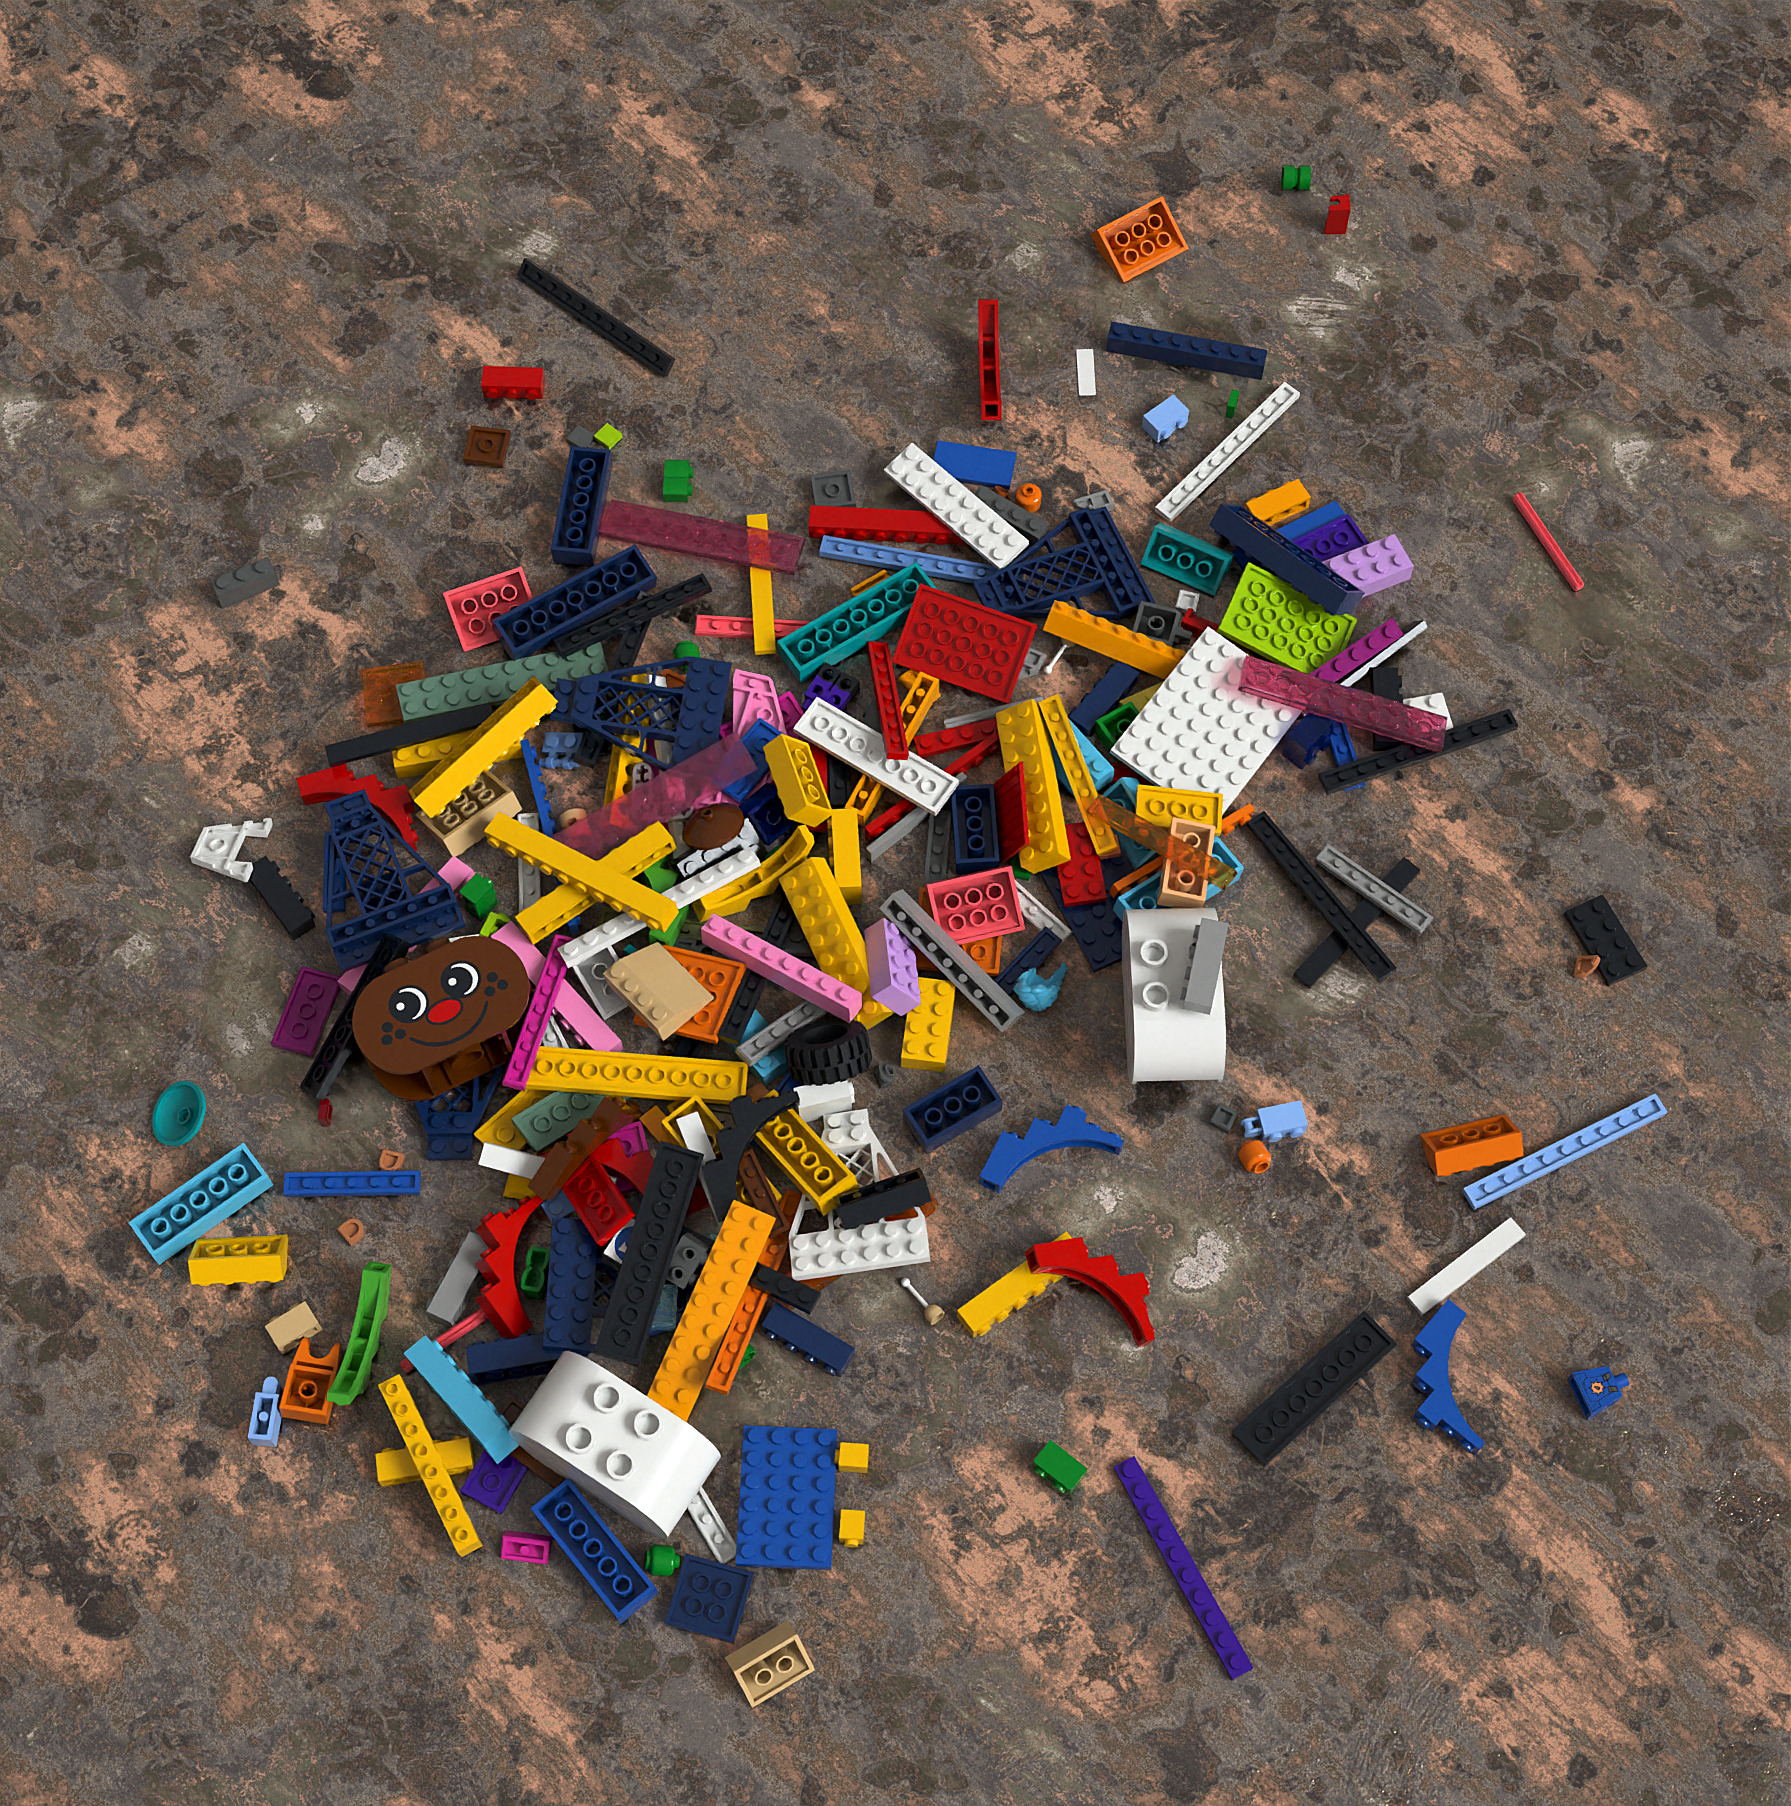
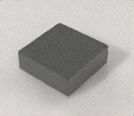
M578 425L566 440L572 446L587 448L594 440V434Z
M1219 1103L1208 1124L1228 1134L1239 1113Z

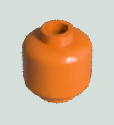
M1031 483L1020 485L1015 493V504L1030 513L1036 512L1040 508L1042 494L1039 487Z
M1259 1140L1245 1141L1238 1152L1240 1162L1246 1171L1250 1173H1263L1270 1166L1271 1154L1263 1142Z

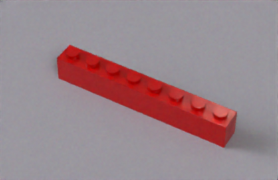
M810 505L809 537L822 539L823 535L843 539H855L857 541L875 540L877 542L895 541L898 543L916 542L918 544L968 545L929 511Z

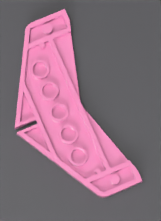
M736 669L733 676V747L759 718H762L784 735H787L773 680L768 676ZM770 770L741 804H738L709 783L700 798L696 799L692 806L697 811L706 805L723 802L736 805L743 813L775 783L771 777L772 772Z

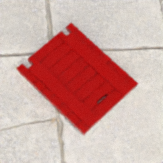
M1022 761L993 784L999 864L1009 861L1014 855L1029 845L1024 765Z

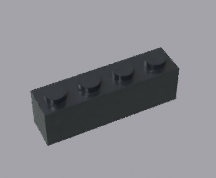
M1372 668L1370 690L1373 751H1387L1401 746L1405 742V732L1401 731V725L1404 724V713L1400 712V707L1403 705V694H1399V688L1402 687V676H1398V668Z
M265 855L253 863V870L249 881L292 939L295 941L315 928L316 925L313 921L315 918L314 913L309 907L305 908L302 905L304 900L297 891L293 893L290 889L292 884L286 876L281 877L278 873L281 870L274 860L270 862Z
M920 1168L833 1197L844 1231L856 1229L860 1225L876 1222L884 1217L900 1214L904 1210L920 1207L932 1201L926 1178Z

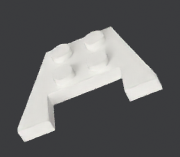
M265 818L260 823H253L252 820L244 821V824L239 826H232L230 823L204 827L190 856L192 863L243 882H248L253 870L252 862L235 861V858L245 836L268 837L273 825L272 819Z

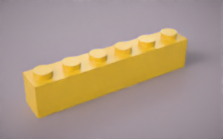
M1066 1231L1054 1241L1072 1239V1237ZM1026 1260L957 1310V1318L973 1338L977 1335L983 1336L991 1329L990 1326L992 1324L1004 1321L1009 1316L1010 1311L1014 1308L1017 1310L1022 1308L1028 1302V1298L1032 1295L1035 1297L1040 1295L1046 1289V1285L1050 1282H1058L1064 1275L1050 1273L1031 1274Z

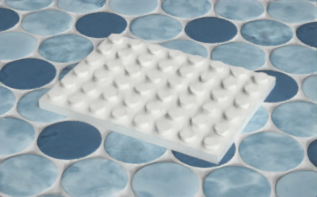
M1207 627L1112 747L1110 753L1155 786L1223 794V815L1311 699L1213 629Z

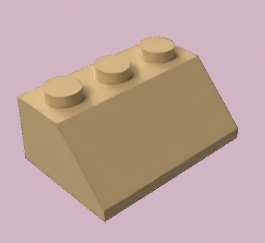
M788 1620L725 1657L752 1708L815 1671L797 1633Z

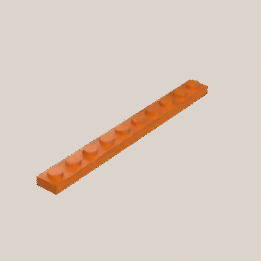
M786 1189L780 1208L791 1230L802 1194ZM790 1231L770 1240L768 1238L757 1262L779 1271L789 1246ZM749 1285L746 1286L707 1379L705 1388L726 1396L728 1395L768 1294Z

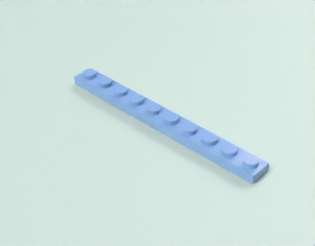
M1655 1093L1463 1188L1462 1192L1473 1210L1665 1116L1667 1110Z

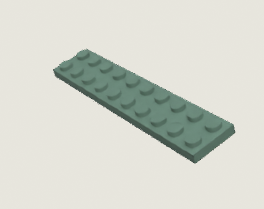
M598 642L563 659L558 651L521 658L516 661L512 660L397 684L396 690L404 723L409 724L488 702L491 703V706L504 704L533 676L551 693L555 691L557 678L577 681L578 677L608 672L601 642Z

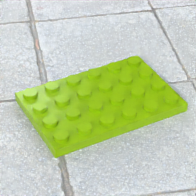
M1248 562L1216 632L1304 678L1345 650L1358 619L1348 614H1336L1334 616L1324 611L1325 607L1311 602L1308 599V595L1304 592L1300 593L1294 590L1290 583L1282 581L1271 573Z

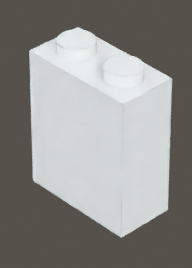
M847 1080L830 1085H804L793 1088L794 1091L798 1092L800 1098V1106L796 1107L797 1114L805 1123L822 1119L823 1115L852 1111V1103H855L852 1082H847Z

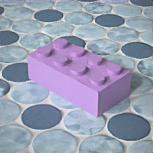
M1395 534L1322 562L1365 592L1363 597L1409 580L1414 567Z
M882 918L864 930L871 997L898 1015L903 1016L921 1004L914 945L894 923Z

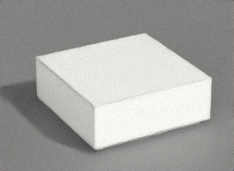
M1180 590L1175 609L1186 613L1189 608H1192V612L1195 615L1200 594Z

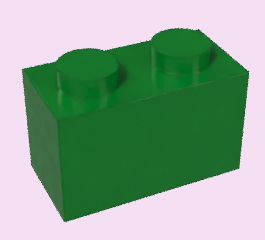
M476 873L459 893L465 910L481 922L494 909L498 901L496 898L497 893L493 888V882L488 877L484 876L482 878Z
M1049 1440L1032 1464L1033 1471L1038 1477L1043 1480L1047 1478L1053 1483L1052 1486L1056 1491L1061 1494L1066 1493L1069 1496L1086 1476L1088 1468L1052 1440Z

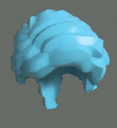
M1062 963L1061 967L1050 979L1039 977L1036 974V968L1028 969V971L1019 976L1013 990L1026 1008H1030L1032 1011L1045 1010L1056 1001L1058 991L1061 989L1059 986L1062 984V979L1068 967L1065 963Z

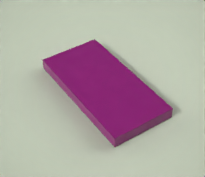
M301 966L270 1043L271 1046L313 1057L340 991L338 980L342 976Z

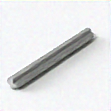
M1042 696L1030 698L1036 702L1044 700ZM1029 699L946 718L943 720L944 729H950L996 718L995 713Z

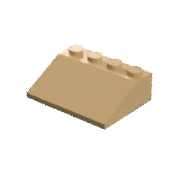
M490 771L481 772L476 777V782L470 787L466 786L461 791L458 799L446 804L445 810L439 816L434 815L430 818L423 809L415 814L416 818L451 857L462 854L467 848L486 836L484 830L498 812L513 818L522 810L513 791Z
M659 942L619 959L603 973L608 986L663 1041L714 999Z

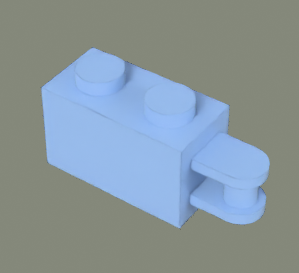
M1301 1100L1257 1109L1256 1116L1242 1120L1241 1126L1245 1128V1138L1260 1135L1262 1142L1268 1140L1269 1142H1277L1282 1137L1290 1136L1291 1138L1302 1136L1306 1132L1308 1123ZM1255 1124L1258 1125V1128L1254 1129L1253 1125Z
M275 1377L266 1378L262 1393L256 1392L248 1439L256 1446H277L282 1418L279 1406L282 1398L280 1396L281 1385Z

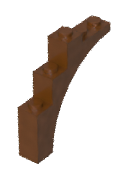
M619 1095L605 1096L591 1118L580 1119L567 1141L555 1143L527 1187L543 1200L554 1199L574 1171L599 1145L623 1127L639 1121V1118L645 1113L632 1100H625Z

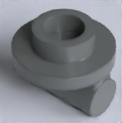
M882 1062L873 1067L880 1088L889 1086L895 1080V1071L891 1065Z

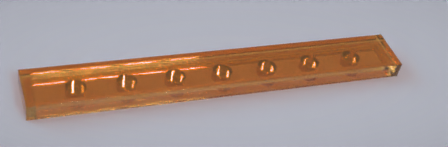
M1100 794L1087 808L1089 815L1222 890H1225L1237 875V871Z

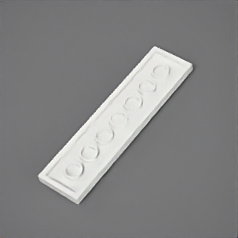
M911 443L884 469V473L998 570L1005 568L1029 545V540L915 444Z
M818 697L793 728V732L934 816L938 814L959 785L958 779L910 751L908 760L886 759L883 737L880 733Z

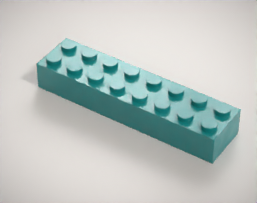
M915 562L778 640V654L801 684L817 675L825 662L834 665L867 646L868 641L874 642L904 625L920 583L935 589L937 588L919 564Z

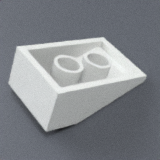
M611 945L571 966L580 984L604 1020L628 1006L608 986L603 975L608 968L619 960Z

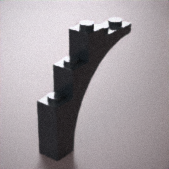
M784 1091L778 1097L772 1099L764 1097L757 1100L755 1104H753L751 1096L745 1097V1095L737 1096L732 1099V1102H729V1109L735 1128L726 1127L715 1134L722 1160L712 1159L702 1166V1174L718 1223L725 1220L733 1200L738 1201L736 1181L746 1148L755 1135L769 1121L785 1111L800 1106V1098L797 1091Z

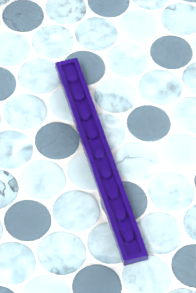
M1135 1456L1114 1466L1113 1469L1230 1679L1234 1680L1251 1671L1253 1666Z

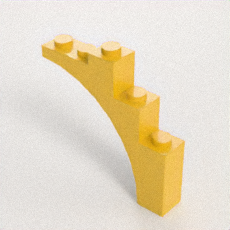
M806 824L798 826L786 843L772 856L763 861L761 866L693 901L691 905L699 921L708 920L713 913L722 917L745 911L751 899L774 894L780 883L778 878L806 861L807 855L815 843L814 837L809 832Z

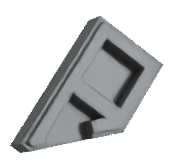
M1107 489L1072 500L1073 507L1079 509L1088 507L1090 511L1104 506L1110 511L1114 510L1115 507Z
M1029 648L1018 680L1037 675L1046 660L1047 654Z

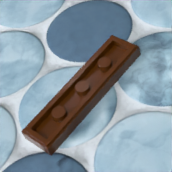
M753 1149L745 1151L739 1166L738 1175L754 1208L776 1218L768 1236L770 1240L790 1231V1226Z

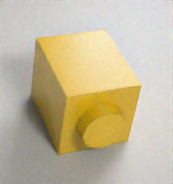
M841 1442L840 1449L835 1450V1463L839 1464V1471L867 1473L869 1444Z
M841 1509L839 1541L844 1543L845 1547H858V1544H863L865 1511Z

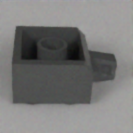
M1141 601L1133 632L1142 633L1155 641H1162L1172 648L1173 645L1178 644L1189 645L1192 637V632L1184 630L1183 627L1179 626L1181 613L1177 609Z

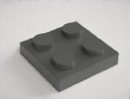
M850 470L810 475L815 506L856 508Z

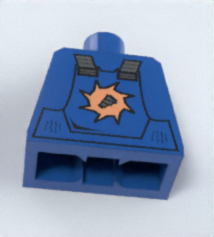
M1608 1366L1574 1372L1567 1379L1587 1420L1617 1403L1622 1397L1620 1389L1629 1386V1380L1624 1372L1613 1376Z

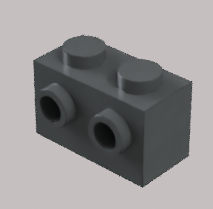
M690 1233L682 1235L675 1248L666 1279L682 1289L687 1288L689 1285L693 1286L699 1277L698 1269L701 1265L704 1266L708 1259V1252L711 1246Z

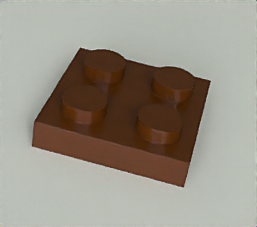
M471 425L463 462L466 464L503 468L511 431Z

